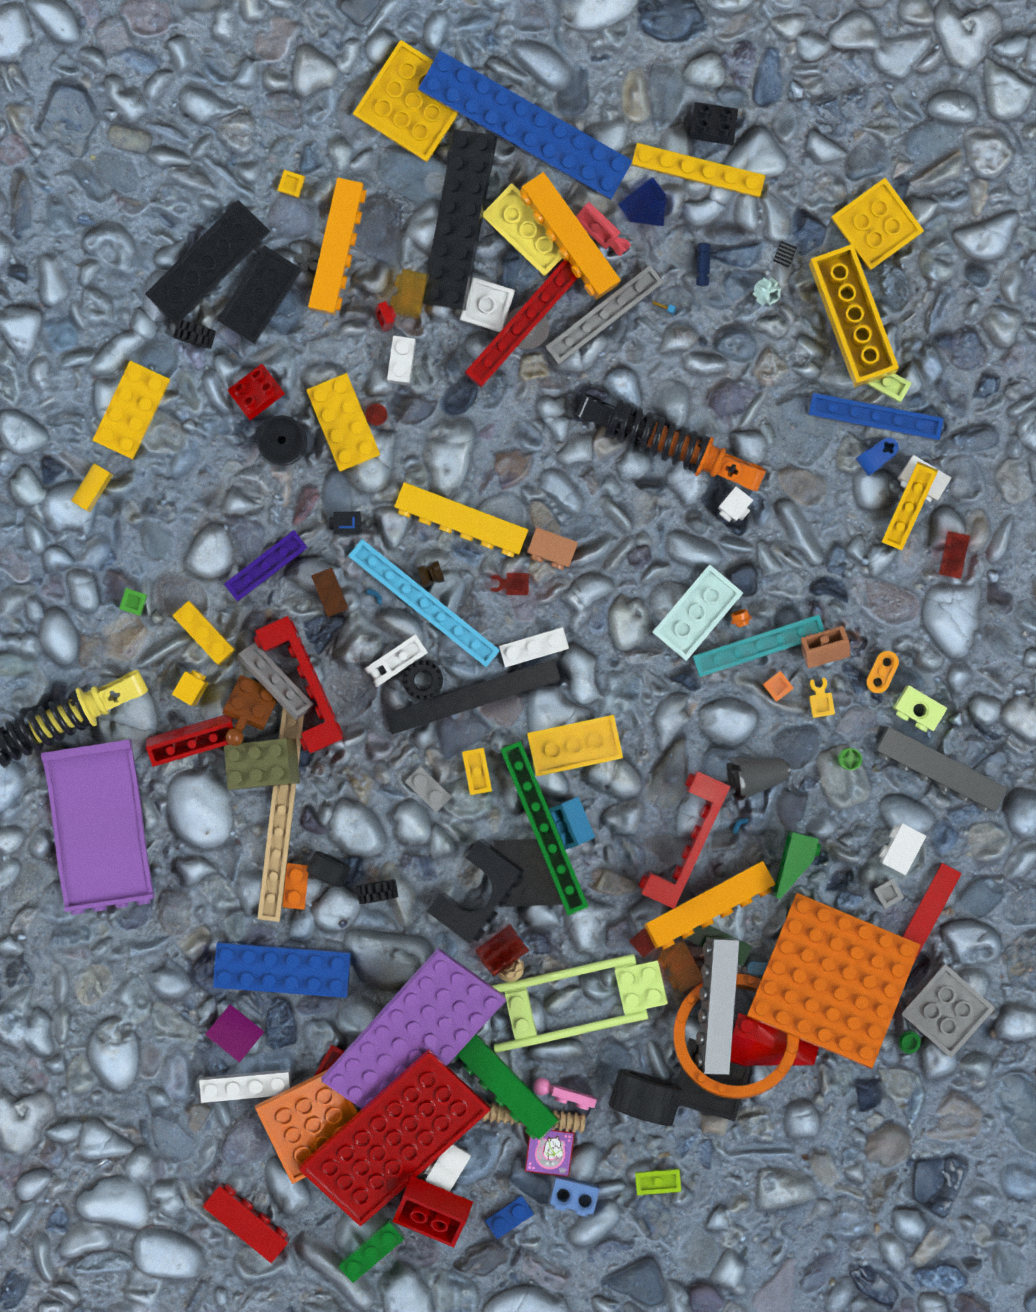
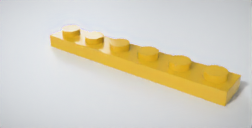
M640 143L636 145L631 166L757 198H760L766 176Z

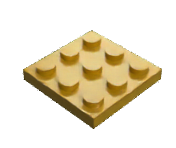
M886 178L879 181L831 216V219L849 244L854 245L857 255L869 271L924 232Z

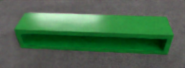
M477 1034L454 1057L455 1059L460 1058L465 1063L463 1067L469 1074L473 1075L475 1073L480 1078L478 1083L486 1091L490 1089L496 1095L494 1099L501 1107L506 1105L511 1110L509 1115L518 1124L522 1122L527 1127L525 1132L533 1140L536 1138L542 1140L561 1121Z

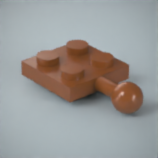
M240 675L222 712L238 720L235 727L226 733V741L231 746H238L243 742L244 736L242 731L246 724L263 731L277 704V700L261 683L243 675Z

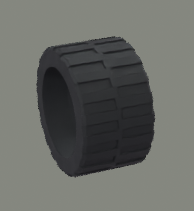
M620 1069L609 1100V1106L618 1112L643 1121L671 1126L674 1122L683 1089L676 1084L652 1075L629 1069Z

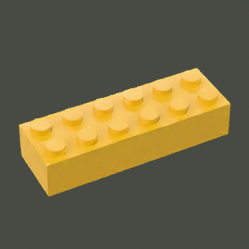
M851 244L811 258L809 266L854 388L897 373L899 366L854 245Z

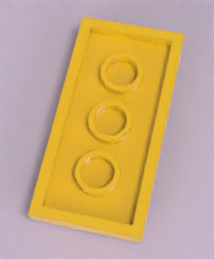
M129 361L92 441L134 460L171 380L135 362Z
M347 373L306 389L340 472L381 456Z
M614 715L527 733L536 777L623 758Z

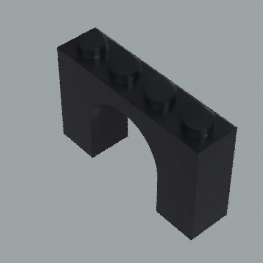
M479 839L465 858L489 877L492 885V894L488 903L479 910H471L463 907L443 892L437 896L427 910L430 915L469 944L474 941L478 942L485 933L483 930L487 923L491 924L498 915L496 912L500 905L504 906L511 897L509 894L513 887L517 888L524 879L521 875L525 870L484 839Z

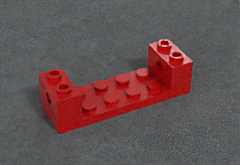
M286 616L255 630L257 636H254V640L258 648L266 652L290 642L291 645L287 646L292 658H297L300 664L297 666V670L301 678H306L309 684L306 687L309 697L315 699L318 704L315 707L320 720H325L324 723L301 733L302 738L299 740L304 751L309 750L310 753H314L345 739L292 618Z
M695 771L694 774L689 773L684 784L688 786L686 791L708 800L710 803L709 805L705 804L700 813V817H702L699 826L695 825L690 837L693 840L690 846L686 845L681 857L684 860L681 866L677 865L672 874L674 882L649 871L647 875L643 874L638 884L639 888H641V894L673 909L676 907L731 787L698 771Z

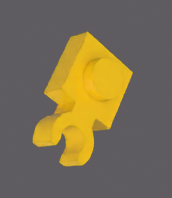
M821 678L822 686L819 688L815 686L814 679L810 680V688L815 691V695L809 696L812 718L835 714L832 692L825 693L827 687L826 678Z

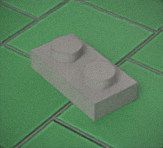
M422 766L405 781L436 813L452 797Z

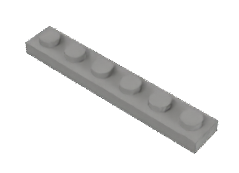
M649 265L545 348L560 365L664 282Z

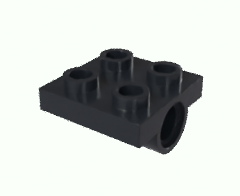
M695 102L689 139L733 146L738 109Z

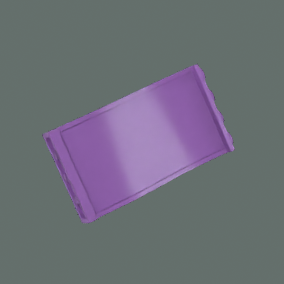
M132 739L41 753L50 798L58 870L65 905L64 911H71V915L85 913L84 909L93 908V912L107 910V905L115 904V908L128 907V902L137 901V905L151 903L150 899L156 896L148 860Z

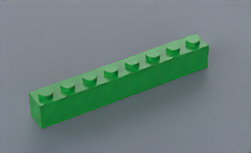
M519 741L500 749L568 917L589 909L522 742Z

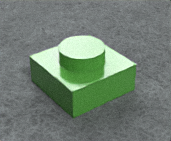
M126 588L119 609L141 616L148 595Z

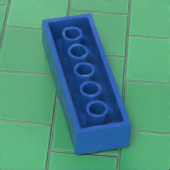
M218 941L216 943L213 988L347 998L352 951Z

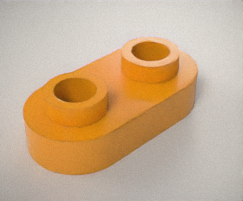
M884 651L877 656L866 679V685L871 692L882 693L889 687L899 665V659L895 653ZM884 658L890 659L889 666L883 665ZM875 678L881 680V684L878 687L873 683Z

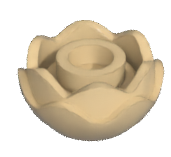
M518 957L507 958L505 963L499 966V977L506 982L517 981L524 973L523 961Z

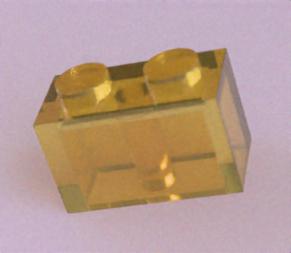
M402 269V274H397L395 287H398L397 295H392L390 302L396 316L419 321L425 289L429 279L428 274Z

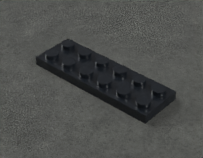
M237 200L145 295L177 324V320H184L270 233V230Z

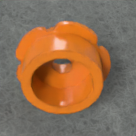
M747 609L735 611L731 614V624H736L737 627L746 626L749 624L752 616L749 615Z

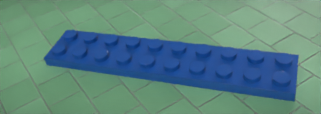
M442 51L438 52L418 88V91L609 200L612 199L632 163L631 159Z

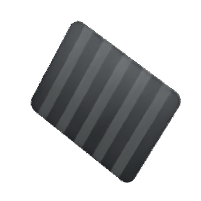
M781 241L773 261L789 267L797 247Z

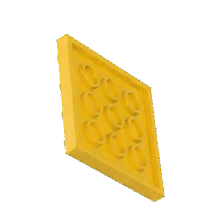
M400 40L356 107L353 116L428 163L459 114L418 91L433 60Z

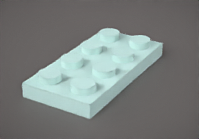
M709 564L652 633L687 661L741 597L743 592Z

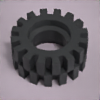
M177 320L173 338L191 345L211 349L216 331L192 322Z
M416 661L409 665L404 672V688L415 699H432L440 692L443 686L442 672L437 665L430 661ZM419 672H427L432 677V683L426 689H420L415 684V676Z
M396 879L356 886L359 904L399 897Z

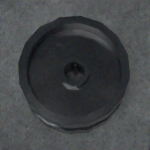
M284 415L272 416L264 421L258 430V449L263 457L274 465H293L301 460L306 452L308 444L306 432L300 423L292 417ZM279 437L286 438V442L279 444Z

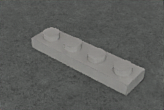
M255 642L238 654L237 659L295 720L313 708L314 704L266 653L258 648Z

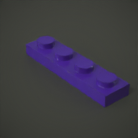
M293 530L229 579L224 585L238 602L308 549V547L296 531Z

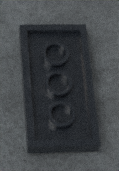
M264 245L217 321L253 344H256L301 274L302 269Z

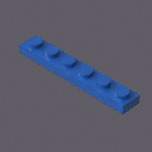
M812 393L808 413L809 416L937 441L940 440L944 420L941 417Z

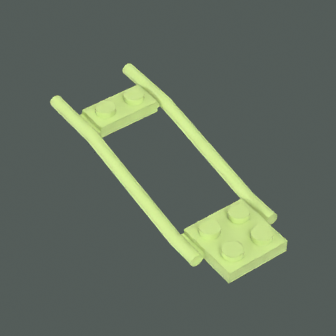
M635 954L520 979L514 982L492 985L499 992H505L515 1040L494 1044V1050L497 1053L649 1019L647 1008L668 1004L659 960L636 964ZM615 967L625 1015L537 1035L527 987Z

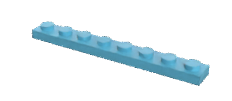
M363 539L348 555L485 667L499 653L500 650Z

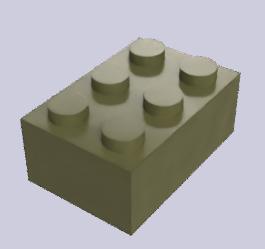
M285 738L241 743L238 746H224L228 790L300 783L296 739Z

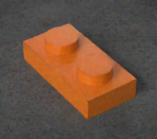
M287 863L283 908L305 910L309 876L306 870L308 865Z

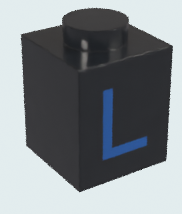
M333 512V517L329 518L330 530H334V535H362L361 512Z

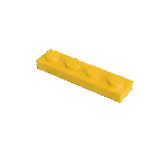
M917 461L882 539L883 543L903 550L938 473L937 469Z

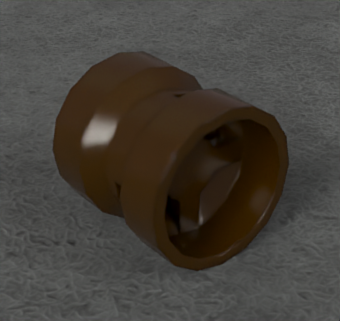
M439 561L432 562L427 567L424 565L417 567L424 588L431 586L434 582L441 583L445 581ZM428 570H430L432 579H430Z

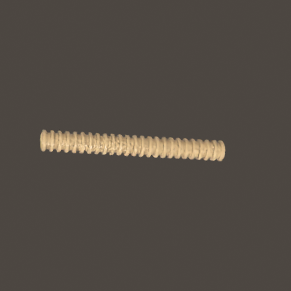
M495 1102L488 1104L491 1111L482 1118L483 1122L490 1120L489 1122L492 1123L494 1120L496 1123L502 1121L503 1124L510 1122V1125L517 1123L509 1115L511 1110L506 1105L501 1107L499 1104L495 1105ZM554 1110L553 1113L561 1121L552 1130L558 1128L559 1131L565 1129L566 1132H569V1130H572L573 1133L579 1131L582 1134L584 1132L586 1119L584 1113L578 1115L576 1112L574 1114L568 1112L566 1114L564 1111L558 1113L557 1110Z

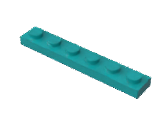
M816 615L692 657L698 675L702 677L801 644L802 637L810 636V634L814 635L815 633L818 634L819 632L822 633L824 627L820 615Z

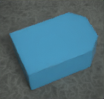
M750 961L747 963V971L750 975H763L768 962Z

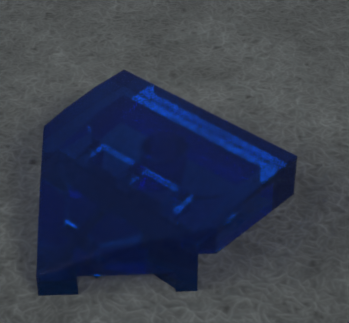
M653 177L649 178L617 204L630 222L664 226L667 198Z

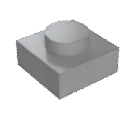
M893 878L873 889L884 909L904 898Z

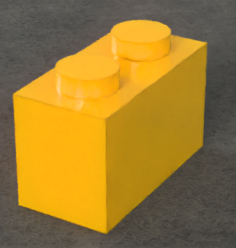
M196 670L191 672L185 671L172 695L191 706H196L209 682L205 681V675Z

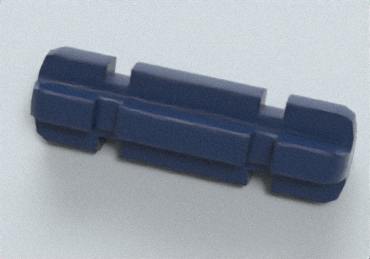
M699 243L697 252L700 253V255H697V274L699 276H696V285L706 287L709 285L710 278L707 277V274H710V256H708V253H711V245L709 243Z

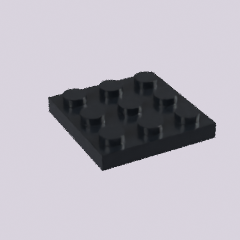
M537 839L494 840V848L525 870L521 875L524 877L523 881L517 888L513 887L509 892L511 895L510 899L504 906L500 905L499 907L563 905Z
M689 1038L687 1050L693 1062L695 1055L698 1054V1045L696 1039ZM730 1062L729 1075H705L722 1084L743 1086L747 1083L751 1067H744ZM680 1067L676 1085L681 1087L683 1092L679 1105L735 1122L742 1099L723 1098L705 1091L695 1084L683 1068Z

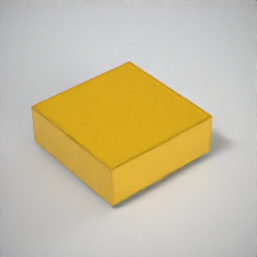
M284 170L277 191L299 198L306 177Z

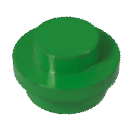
M906 1031L900 1035L898 1045L903 1052L911 1054L920 1048L921 1040L915 1032Z

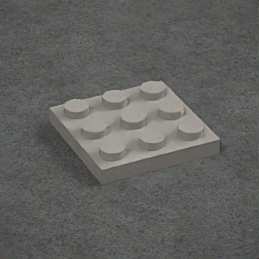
M944 963L900 1013L952 1058L992 1013L995 1007Z

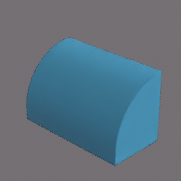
M579 796L549 808L565 850L595 838Z

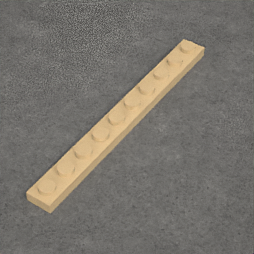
M283 707L279 739H296L299 767L301 751L299 739L302 738L301 733L303 732L305 714L295 720ZM296 784L273 786L257 918L260 920L280 922Z

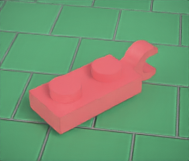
M590 202L576 216L583 228L605 249L611 247L617 255L621 256L631 246L629 241L618 237L621 232Z

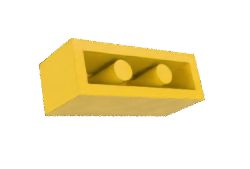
M187 601L172 615L217 665H221L236 651L191 601Z

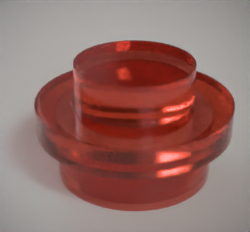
M376 403L367 408L365 416L371 425L379 426L385 423L388 413L383 405Z

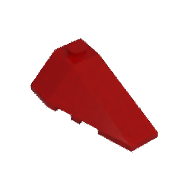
M738 1013L733 1021L730 1062L744 1067L779 1065L786 1051L787 1034L749 1018L747 1015ZM799 1039L797 1054L792 1066H814L819 1047Z

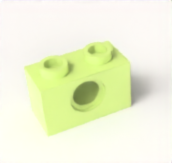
M909 685L904 688L893 707L897 711L896 715L905 721H908L910 718L916 722L915 727L924 732H927V730L934 731L947 710L945 706ZM917 704H921L924 707V713L920 717L916 716L913 712L914 706Z

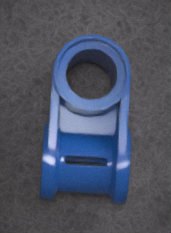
M885 438L859 455L856 460L866 474L870 476L897 454L899 445L895 439ZM884 443H886V445H893V448L891 449L892 454H890V452H883V449L885 448Z

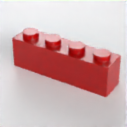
M222 715L148 737L146 740V750L152 767L228 745L226 733L235 727L234 718Z
M221 1182L202 1207L267 1261L272 1263L288 1244L290 1238L287 1236L289 1234L282 1227L278 1226L276 1228L270 1223L271 1219L265 1213L260 1212L259 1214L253 1209V1203L247 1198L241 1199L236 1195L237 1191L228 1183L224 1185Z

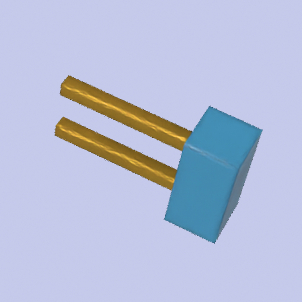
M653 301V305L667 309V313L671 315L675 314L676 306L669 304L667 307Z

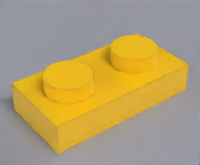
M484 747L463 751L462 755L470 795L491 792L492 787Z

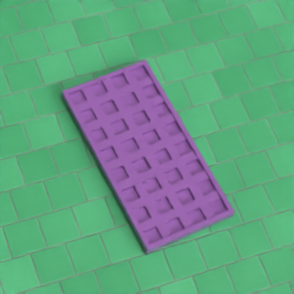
M437 948L321 1077L322 1082L362 1109L428 1049L448 1065L507 999L504 994L443 950Z

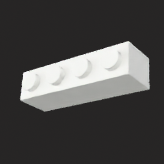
M291 1069L202 1077L199 1080L201 1103L275 1096L292 1087Z

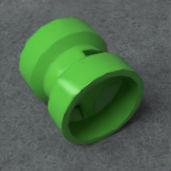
M845 748L838 755V763L843 769L856 770L862 763V755L856 749Z

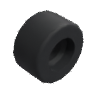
M316 851L306 870L309 874L325 883L342 887L351 868L343 861L329 854Z

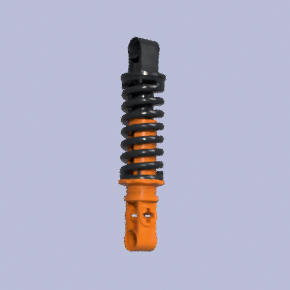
M584 393L576 415L586 421L605 427V438H616L618 433L617 441L622 443L629 435V447H634L638 440H641L639 445L641 452H645L649 447L651 448L650 455L653 457L661 452V460L667 461L671 456L673 457L672 464L674 466H677L682 461L684 462L683 469L692 471L695 476H698L702 471H706L712 477H715L717 474L749 490L758 491L766 469L727 454L726 448L715 447L713 445L714 437L698 436V433L694 430L689 435H686L687 428L685 426L675 430L676 424L673 421H670L665 426V419L663 417H659L652 424L654 419L652 412H648L644 419H642L643 409L638 407L630 415L633 409L632 405L623 401L624 399L622 398L614 406L593 395ZM735 464L736 470L729 472V467Z

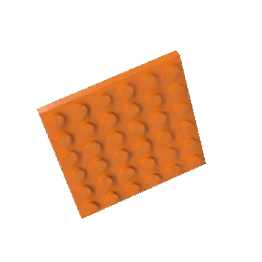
M796 893L747 1017L872 1069L917 956L920 944Z

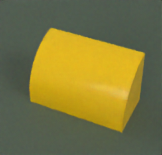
M94 463L71 501L86 511L91 512L113 477V474Z

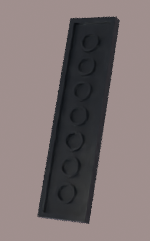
M460 130L453 131L423 292L422 304L466 310L498 138L494 134Z

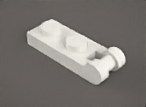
M415 634L364 670L367 674H371L375 680L373 683L378 687L428 652ZM382 665L387 671L383 675L377 669Z

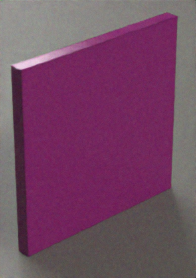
M230 1004L205 1035L240 1063L264 1031Z

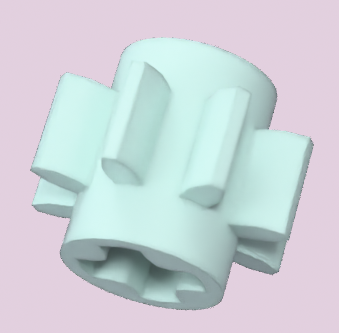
M765 277L755 284L753 293L757 297L756 301L761 305L767 303L770 306L777 302L781 288L777 286L778 282L773 278L767 280Z

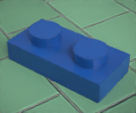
M520 1195L486 1218L485 1222L495 1237L499 1239L533 1216L534 1212L524 1197Z

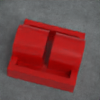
M260 364L227 390L250 421L285 395V392L263 364Z

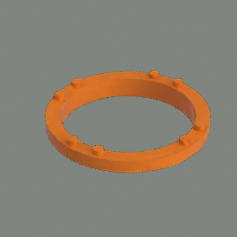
M737 974L736 988L756 993L761 979L747 974ZM703 982L695 987L682 1002L676 1015L673 1031L676 1056L688 1077L705 1091L730 1099L755 1097L775 1087L786 1076L793 1065L798 1050L799 1038L787 1034L784 1057L777 1068L766 1078L743 1086L726 1085L714 1081L697 1068L686 1047L685 1026L690 1013L701 1001L699 993L700 988L703 987Z

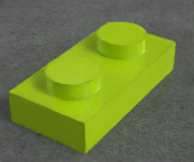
M679 1168L635 1172L637 1196L681 1192Z

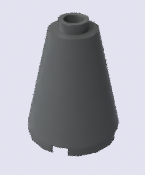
M730 757L728 760L731 762L726 765L728 784L731 787L734 786L736 793H732L736 801L745 800L782 783L791 774L789 763L785 762L782 758Z

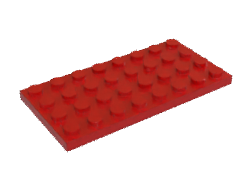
M428 1049L298 1166L299 1171L361 1227L408 1185L411 1176L417 1177L490 1112L491 1109L484 1100Z

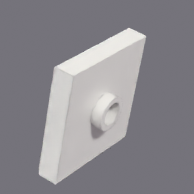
M473 277L466 310H462L460 321L500 333L505 326L515 290Z

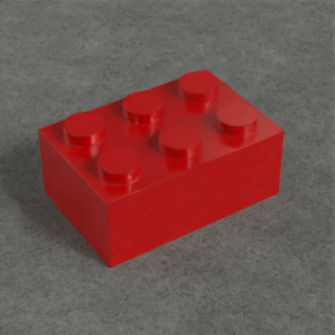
M411 1176L392 1222L454 1248L467 1221L473 1201Z

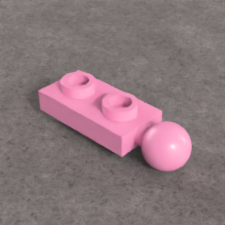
M538 1078L533 1084V1089L538 1095L543 1096L549 1093L551 1096H555L554 1100L567 1104L568 1101L575 1102L576 1107L589 1110V1107L595 1108L597 1101L595 1096L555 1084L551 1085L546 1078Z

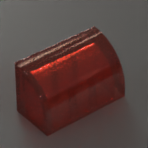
M510 924L475 951L481 962L492 976L495 977L527 953L529 949Z

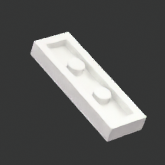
M563 627L499 646L505 667L569 649Z

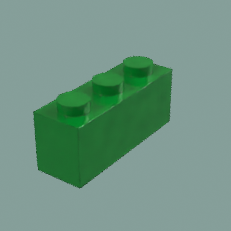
M391 1218L340 1261L339 1268L352 1283L358 1280L404 1240L405 1234L392 1222Z

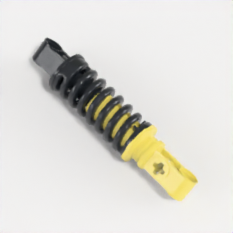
M139 670L131 671L99 688L95 685L87 692H83L78 687L68 696L69 701L64 696H61L59 698L61 704L56 706L54 701H50L48 703L50 709L45 711L43 706L38 707L39 714L36 716L32 711L27 712L29 722L25 724L21 716H18L16 722L19 727L16 729L10 721H7L5 726L8 733H5L4 727L0 728L1 766L3 768L8 767L11 763V758L15 761L20 760L22 753L26 756L31 755L33 748L40 751L43 749L44 744L51 746L54 743V738L59 741L63 740L65 733L70 736L74 735L76 728L83 731L87 726H96V717L102 714L105 716L109 714V709L145 694L148 688ZM110 691L118 693V697L110 695Z

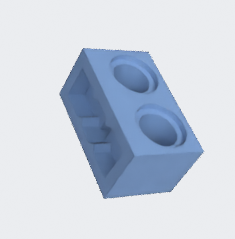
M556 1176L550 1204L554 1205V1209L566 1211L568 1208L575 1210V1214L587 1217L588 1214L593 1215L600 1187L597 1184L564 1176ZM561 1189H566L570 1195L566 1199H560L557 1196V1192ZM587 1194L591 1197V1201L583 1205L579 1202V1197Z

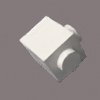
M736 486L718 507L721 511L719 515L728 522L731 520L736 522L738 518L742 521L750 512L747 507L753 499Z

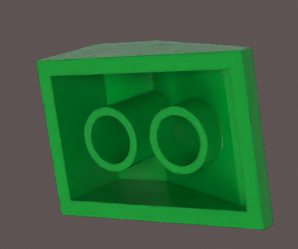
M788 831L773 896L781 899L813 862L814 857L819 856L821 844L818 843V838Z

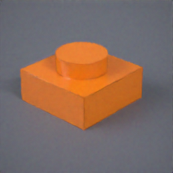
M781 671L762 684L775 702L794 689Z

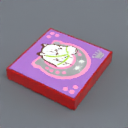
M555 1129L551 1130L542 1140L537 1138L533 1140L529 1136L525 1171L569 1177L575 1133Z

